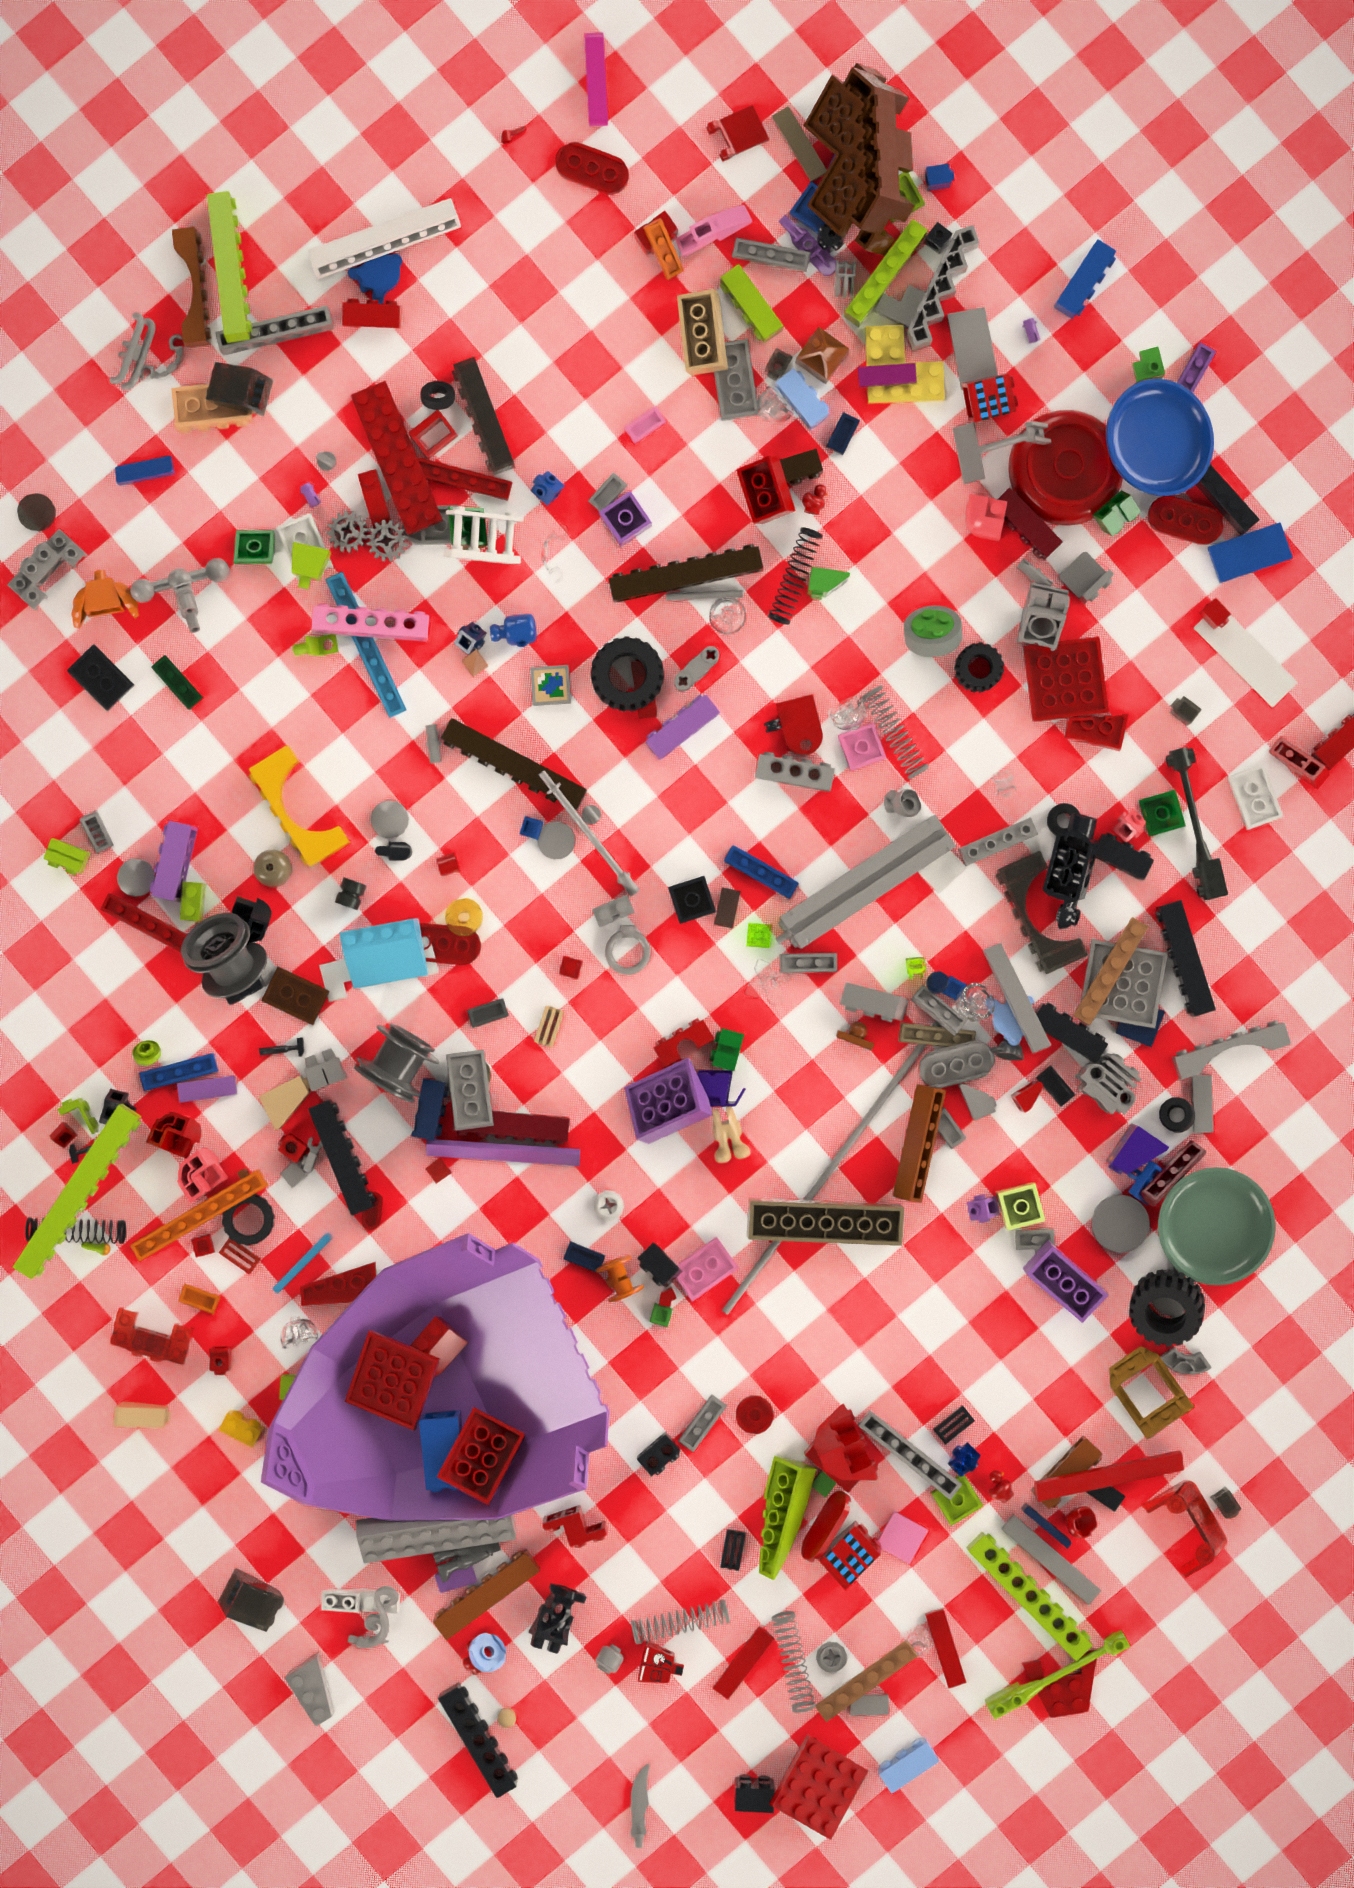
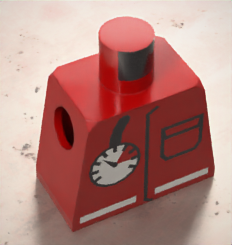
M646 1641L637 1681L669 1683L671 1674L682 1676L684 1664L674 1662L675 1653L673 1651Z

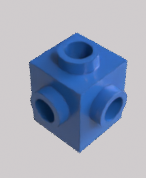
M547 471L543 475L538 474L532 482L534 486L530 491L548 506L559 496L565 485L555 475Z

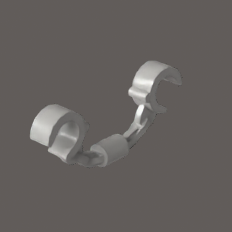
M176 334L169 339V348L172 351L175 350L177 355L175 362H171L166 367L167 370L162 373L154 371L152 365H143L140 374L141 379H143V371L145 369L151 371V379H158L159 377L167 376L169 373L171 374L178 368L177 365H179L183 355V347H175L173 342L176 339L183 340L182 336Z

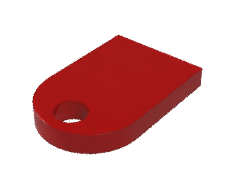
M813 694L776 703L784 740L789 750L802 756L814 753L822 743L823 732ZM803 740L810 741V750L804 751L801 749L800 744Z

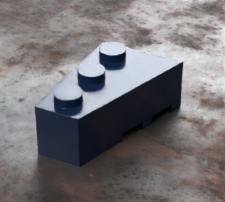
M423 1078L418 1100V1110L415 1114L414 1131H412L411 1137L434 1141L437 1139V1136H441L443 1125L440 1124L441 1117L445 1116L446 1106L443 1105L444 1098H448L450 1090L447 1082Z

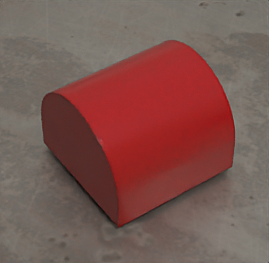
M455 853L436 858L442 877L460 871Z
M62 1122L49 1137L53 1142L65 1148L77 1136V1133L67 1123Z

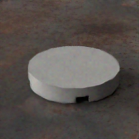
M559 821L550 822L541 829L539 839L537 840L538 847L541 853L550 859H563L573 851L575 835L567 824Z

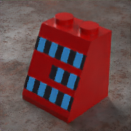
M1009 373L961 383L968 421L979 422L1016 412L1018 400L1016 395L1013 396L1014 379Z
M855 1520L833 1539L826 1553L819 1559V1562L846 1590L881 1555V1544L876 1538L872 1539L868 1534L867 1528L862 1523L859 1524Z

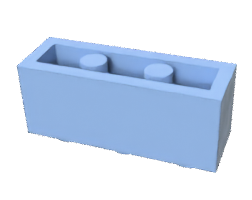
M793 368L776 381L775 387L811 431L829 417V407L823 400L820 401L817 398L816 390L811 385L808 386L805 383L806 378L804 375Z
M924 1737L923 1739L918 1738L913 1741L908 1749L898 1751L895 1754L896 1757L892 1760L882 1762L877 1770L892 1794L940 1761L938 1755Z

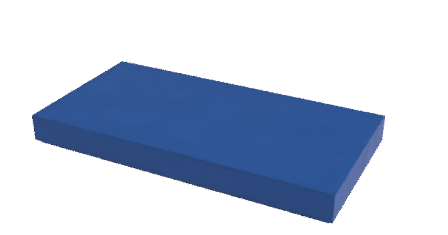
M1281 522L1207 547L1219 584L1293 558Z

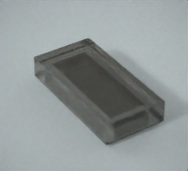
M722 887L714 925L733 929L741 891Z

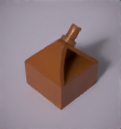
M818 327L796 357L795 363L824 384H827L849 354L850 349Z

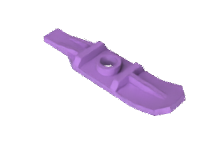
M784 215L778 222L790 233L793 245L798 250L811 252L809 261L824 276H831L835 272L836 259L826 250L824 251L818 245L817 240L806 229L797 227ZM805 242H811L812 246L810 248H806Z

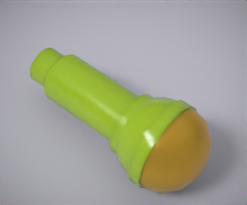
M90 1242L81 1244V1248L96 1251L102 1256L108 1255L111 1251L110 1245L105 1244V1242L101 1244Z

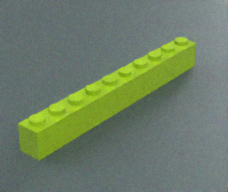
M124 1104L118 1105L12 1268L31 1280L41 1277L46 1269L44 1267L47 1260L51 1261L56 1254V1246L58 1244L61 1245L67 1237L65 1235L68 1228L72 1229L78 1219L75 1217L79 1212L82 1213L88 1205L86 1201L89 1196L93 1197L99 1187L96 1185L100 1179L104 1180L109 1173L107 1169L110 1164H115L120 1156L118 1154L121 1147L125 1148L131 1139L129 1135L132 1131L135 1132L139 1128L141 1115Z

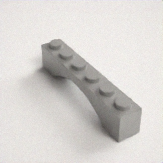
M1274 1020L1268 1022L1267 1027L1264 1028L1255 1026L1249 1028V1032L1242 1034L1241 1031L1231 1034L1229 1039L1224 1040L1221 1037L1212 1040L1213 1044L1206 1046L1203 1043L1194 1046L1195 1050L1187 1052V1049L1175 1052L1176 1056L1172 1057L1178 1079H1185L1200 1074L1215 1056L1232 1047L1256 1045L1269 1050H1276L1291 1045L1285 1022Z

